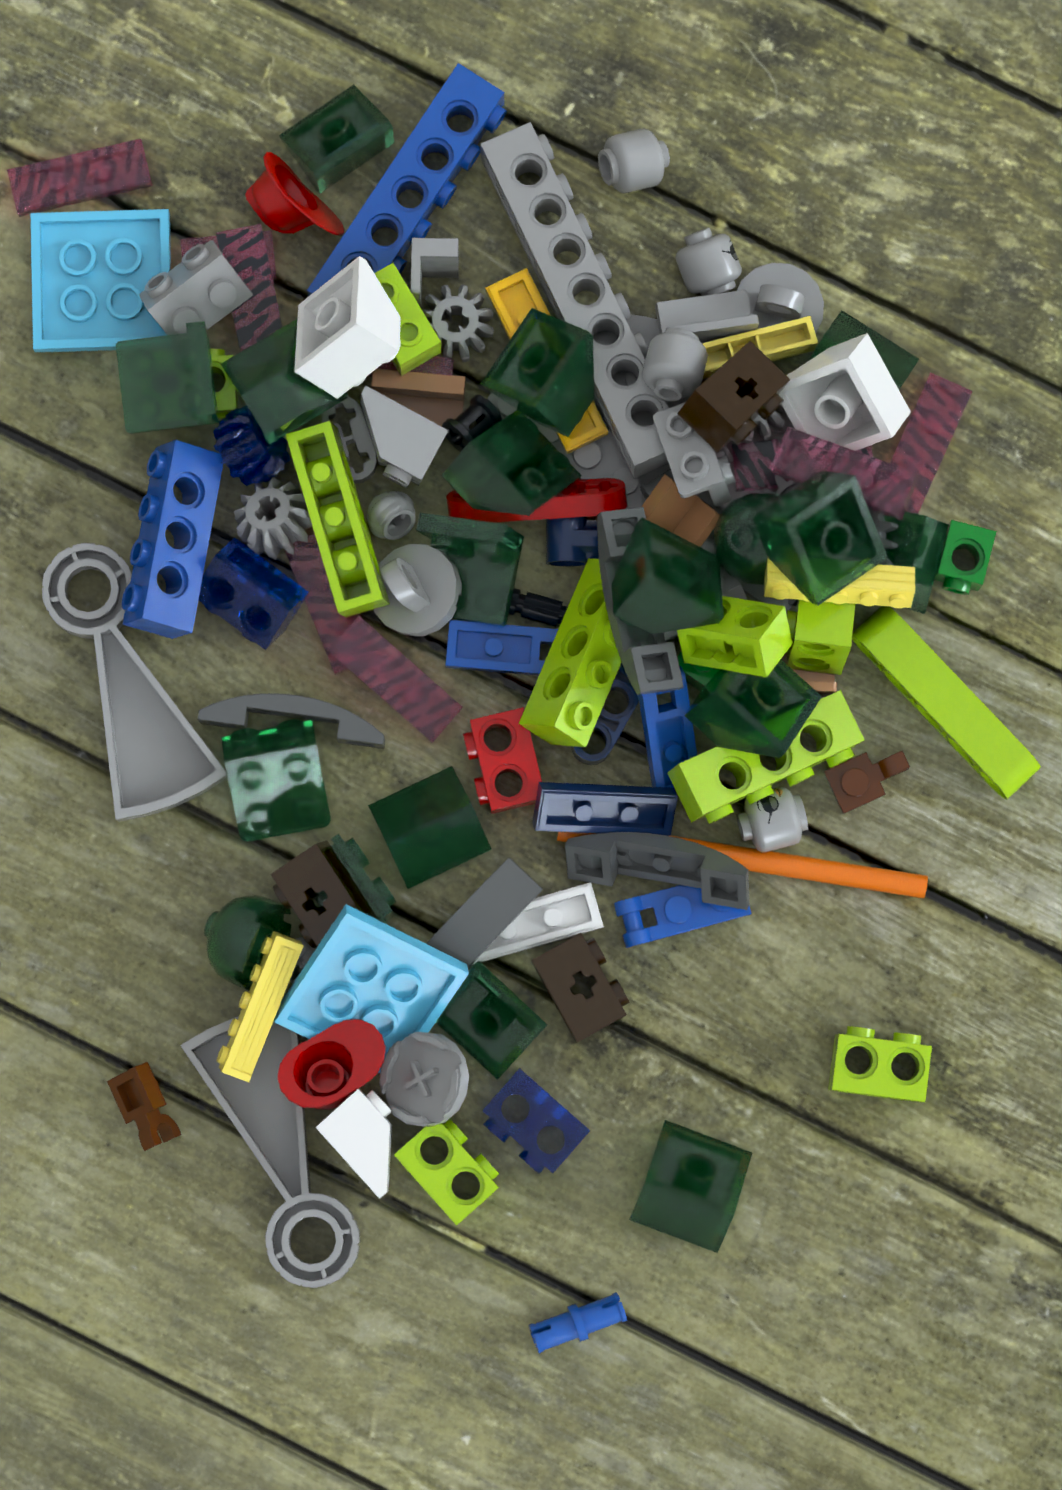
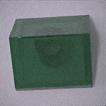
M352 85L279 135L286 148L319 194L394 144L393 126L390 121L355 85Z
M452 766L368 805L407 889L413 888L492 850L472 803Z
M478 960L468 971L469 974L436 1023L498 1080L547 1027V1024Z

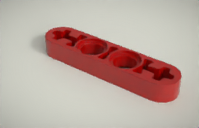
M616 478L470 486L452 490L446 495L449 520L457 524L597 516L603 511L627 508L625 483Z

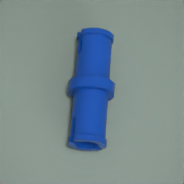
M612 1293L610 1296L578 1307L576 1303L567 1306V1312L535 1324H529V1330L534 1344L536 1343L535 1346L538 1353L578 1338L579 1342L589 1339L588 1334L627 1321L622 1302H619L620 1297L618 1293Z

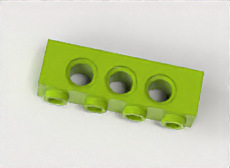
M326 421L285 434L338 613L347 618L389 605V598L339 429L331 421Z
M588 558L519 722L521 726L550 745L587 746L622 662L608 618L599 559Z
M841 690L679 763L668 771L667 774L691 823L706 817L708 823L711 824L734 813L731 804L746 798L749 805L774 794L771 786L783 780H787L791 787L814 776L812 767L824 761H827L829 768H832L853 758L855 755L852 748L865 739ZM801 732H806L815 739V752L807 751L801 745ZM761 750L768 751L775 757L777 765L775 771H770L761 764L759 758ZM720 769H726L733 773L736 778L735 790L728 789L722 785L719 780Z

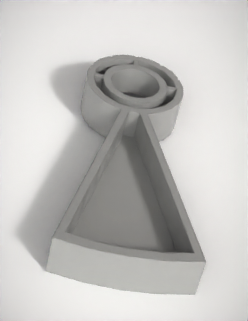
M81 543L59 552L52 560V564L48 565L43 575L42 600L49 615L59 627L71 635L94 639L115 820L120 822L150 816L177 807L206 793L230 776L119 631L123 626L125 610L122 608V597L126 587L130 584L132 576L130 567L119 554L109 547L100 544L95 545V543ZM83 570H98L110 580V597L105 605L98 610L90 612L80 611L69 602L67 594L69 582L74 575Z
M232 1018L203 1031L180 1046L285 1199V1202L274 1212L266 1230L265 1242L270 1263L277 1272H280L284 1279L298 1286L317 1288L332 1284L341 1279L358 1258L360 1229L357 1221L354 1220L353 1214L342 1202L331 1196L311 1193L305 1108L290 1102L280 1090L277 1078L279 1065L287 1052L300 1044L299 1034L273 1021L249 1082L222 1073L219 1069L220 1063L217 1062L221 1047H227L231 1036L228 1035V1029L234 1019ZM305 1218H321L329 1223L335 1232L336 1243L334 1251L321 1263L311 1264L303 1262L295 1255L291 1248L290 1238L292 1230L298 1222Z

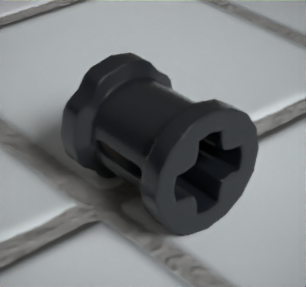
M478 394L470 400V406L455 419H447L442 424V427L448 430L446 438L455 449L462 454L470 455L475 451V444L491 430L498 431L503 427L504 422L495 405ZM476 421L477 424L472 429H469V425Z

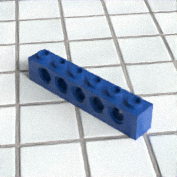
M458 63L307 289L308 297L359 256L367 260L374 273L391 263L395 264L400 274L402 273L407 264V261L402 257L412 244V238L426 237L432 226L428 218L436 206L443 209L448 204L457 188V185L452 182L462 168L469 171L479 157L481 147L477 144L486 131L493 134L503 121L507 110L503 108L504 92L461 64ZM456 115H465L472 120L473 125L465 132H455L449 128L448 121ZM432 152L441 153L448 159L447 164L439 170L428 169L422 161L426 155ZM406 190H415L423 197L422 202L414 208L403 207L397 199ZM383 227L393 229L398 234L396 241L389 246L376 244L372 237L378 229Z

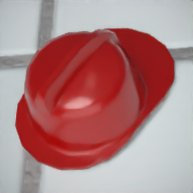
M266 152L263 156L266 169L245 194L246 200L262 222L270 229L285 234H294L316 224L329 233L343 235L345 229L335 213L301 182L293 170L280 157L272 152Z
M344 1020L330 1026L287 1052L279 1065L277 1076L281 1092L290 1102L300 1107L324 1110L338 1108L357 1089L367 1084L377 1075L384 1062L386 1050L382 1034L374 1025L363 1020Z

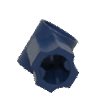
M587 517L546 519L547 565L561 567L584 566L588 558L599 559L597 520H588Z

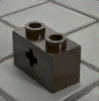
M749 341L692 393L677 414L718 453L731 440L736 445L743 442L756 428L757 424L753 420L758 415L766 420L784 402L779 393L790 379Z
M328 840L316 843L270 874L276 882L273 889L277 898L287 909L293 908L302 922L299 925V930L305 941L312 948L318 947L345 904L378 919ZM325 891L328 898L323 902V906L317 907L313 900L317 898L318 892Z
M579 933L531 961L576 1043L627 1015L623 1006L630 1002L618 980L614 979L608 982L600 968V965L607 961L594 938L585 941L582 933ZM579 972L584 979L592 977L596 983L590 989L592 997L587 1000L582 993L573 995L570 990L575 984L573 976Z

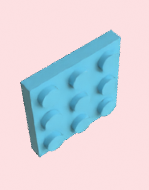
M169 209L30 213L34 352L173 349V342L148 312L139 296L145 290V286L151 278L159 273H168L171 270Z
M345 904L282 999L274 1022L310 1039L330 1026L344 1020H363L374 1025L382 1034L386 1047V1056L391 1046L397 1041H402L405 1037L411 1036L409 1034L415 1032L429 1033L469 974L468 966L466 963Z

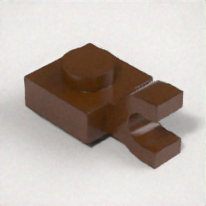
M903 750L873 765L867 752L824 771V774L842 813L845 814L885 796L886 793L880 782L909 770L910 765Z
M148 1062L135 1066L107 1081L125 1123L135 1121L139 1130L140 1143L144 1151L162 1143L158 1132L164 1143L182 1135L176 1122L170 1116L161 1114L159 1108L167 1104Z

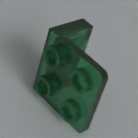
M291 719L279 723L276 727L260 730L243 728L234 731L231 735L221 737L228 784L239 836L242 840L254 841L323 828L329 825L331 816L313 720L302 722L301 720Z

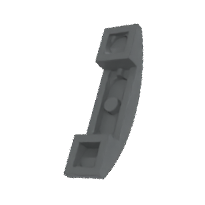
M644 507L600 512L597 515V536L601 581L611 630L625 672L637 695L680 690L684 686L674 642L666 643L647 560V557L654 551Z
M279 693L244 695L213 703L200 709L198 714V720L201 724L247 730L249 712L339 724L337 733L338 743L380 749L385 747V736L361 717L331 703L304 696Z
M608 832L569 838L565 844L568 879L613 886L617 874L701 888L702 902L744 910H747L749 907L748 869L727 855L704 845L676 837L639 832Z
M509 857L426 944L466 963L469 968L507 926L537 897L543 888Z

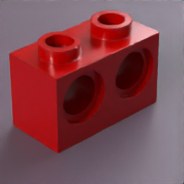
M524 707L471 719V732L463 733L469 760L478 759L482 777L474 778L479 804H489L491 814L533 805L536 802L538 784L542 782L531 733L519 724L525 710ZM492 728H503L510 734L511 743L503 751L490 750L484 742L486 733ZM506 772L516 774L522 782L520 792L512 797L501 795L495 788V781L498 776Z

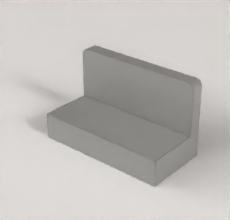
M412 238L411 293L421 309L422 278H459L458 238Z
M747 289L657 302L655 306L659 333H664L672 328H681L694 333L701 343L756 330L759 326L758 315H752Z

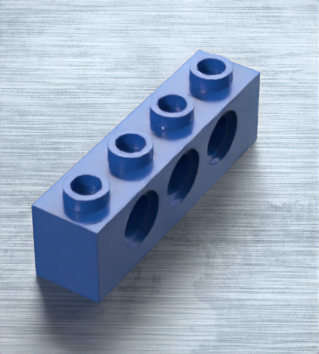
M176 439L155 447V450L150 455L147 463V475L150 477L148 490L140 503L138 511L139 520L142 521L139 538L135 541L130 554V563L133 565L130 584L126 587L122 597V608L125 610L122 625L171 639L193 633L225 455ZM174 485H176L182 493V503H180L174 496ZM166 529H168L174 537L173 548L166 541ZM158 573L162 575L166 582L165 592L157 584Z

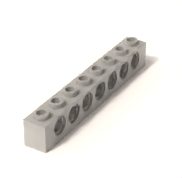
M531 122L481 143V161L633 478L635 479L669 464L655 423L650 426H639L632 420V417L640 411H648L655 414L668 409L666 401L657 397L654 391L645 384L642 377L648 351L647 344L640 332L633 335L626 321L631 318L629 307L621 292L615 295L612 292L607 281L612 278L610 268L603 254L600 252L595 255L588 242L593 236L583 213L575 215L569 200L573 199V193L568 180L563 173L556 176L550 163L554 159V154L545 134L537 136ZM527 172L535 173L541 178L533 185H524L517 180L520 175ZM543 212H553L560 217L556 223L551 225L541 224L536 218ZM570 251L575 253L579 259L573 264L564 265L559 263L555 257L561 252ZM591 291L598 296V300L593 304L583 305L578 303L574 297L579 292ZM600 331H610L618 339L613 344L601 345L593 337ZM620 371H630L637 377V380L631 385L622 386L613 380V376Z

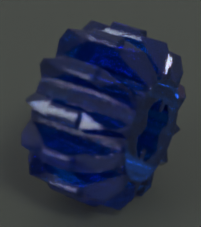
M245 405L226 414V418L219 421V426L213 430L214 437L217 440L214 449L221 454V464H226L230 469V476L232 478L239 477L245 486L253 483H267L272 478L277 477L278 473L284 470V465L290 461V457L286 450L289 446L288 442L281 434L282 427H278L274 423L273 415L271 413L264 414L262 408L258 405L252 407Z

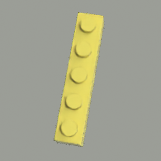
M807 316L702 343L708 353L703 379L709 378L749 341L771 361L814 351L818 340L811 317Z
M768 556L764 575V597L777 600L795 599L806 602L822 601L835 604L850 603L862 604L864 606H890L897 609L911 608L915 594V567Z
M273 931L271 938L266 936L260 951L264 955L260 965L255 964L251 971L249 980L253 981L249 992L244 991L238 1007L242 1010L238 1020L235 1018L232 1020L228 1029V1035L231 1036L227 1047H221L217 1057V1062L220 1063L219 1069L222 1073L246 1082L250 1081L304 947L301 941Z

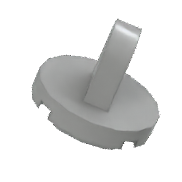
M769 263L755 268L742 279L737 291L748 290L752 315H758L759 326L757 329L810 316L815 333H817L823 320L824 301L818 284L806 271L792 264Z
M407 544L391 551L379 563L390 604L376 608L374 612L385 626L403 635L423 637L439 631L453 618L458 608L456 604L458 596H461L462 582L458 568L446 554L427 544Z
M415 1032L409 1034L411 1036L405 1037L402 1041H397L389 1048L381 1066L379 1084L381 1093L386 1095V1100L389 1103L387 1106L393 1116L405 1124L432 1127L446 1122L459 1111L467 1095L469 1073L466 1059L456 1043L442 1034Z

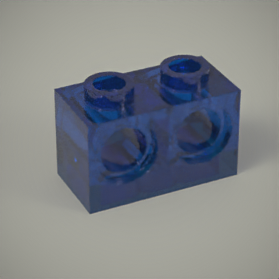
M233 538L213 557L203 574L198 601L204 604L208 611L220 616L238 629L246 639L257 643L266 650L285 632L309 592L238 539Z
M520 1068L482 1110L489 1117L483 1125L504 1143L510 1136L524 1148L518 1156L539 1174L545 1167L554 1173L590 1132L586 1126ZM512 1095L523 1097L529 1105L528 1116L519 1123L509 1122L504 1118L501 1111L503 1101ZM546 1126L557 1127L563 1133L564 1144L557 1153L546 1154L537 1145V1135Z

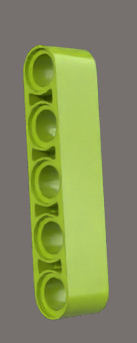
M890 606L879 607L853 632L852 640L863 654L1002 798L1008 800L1041 768L1038 761Z

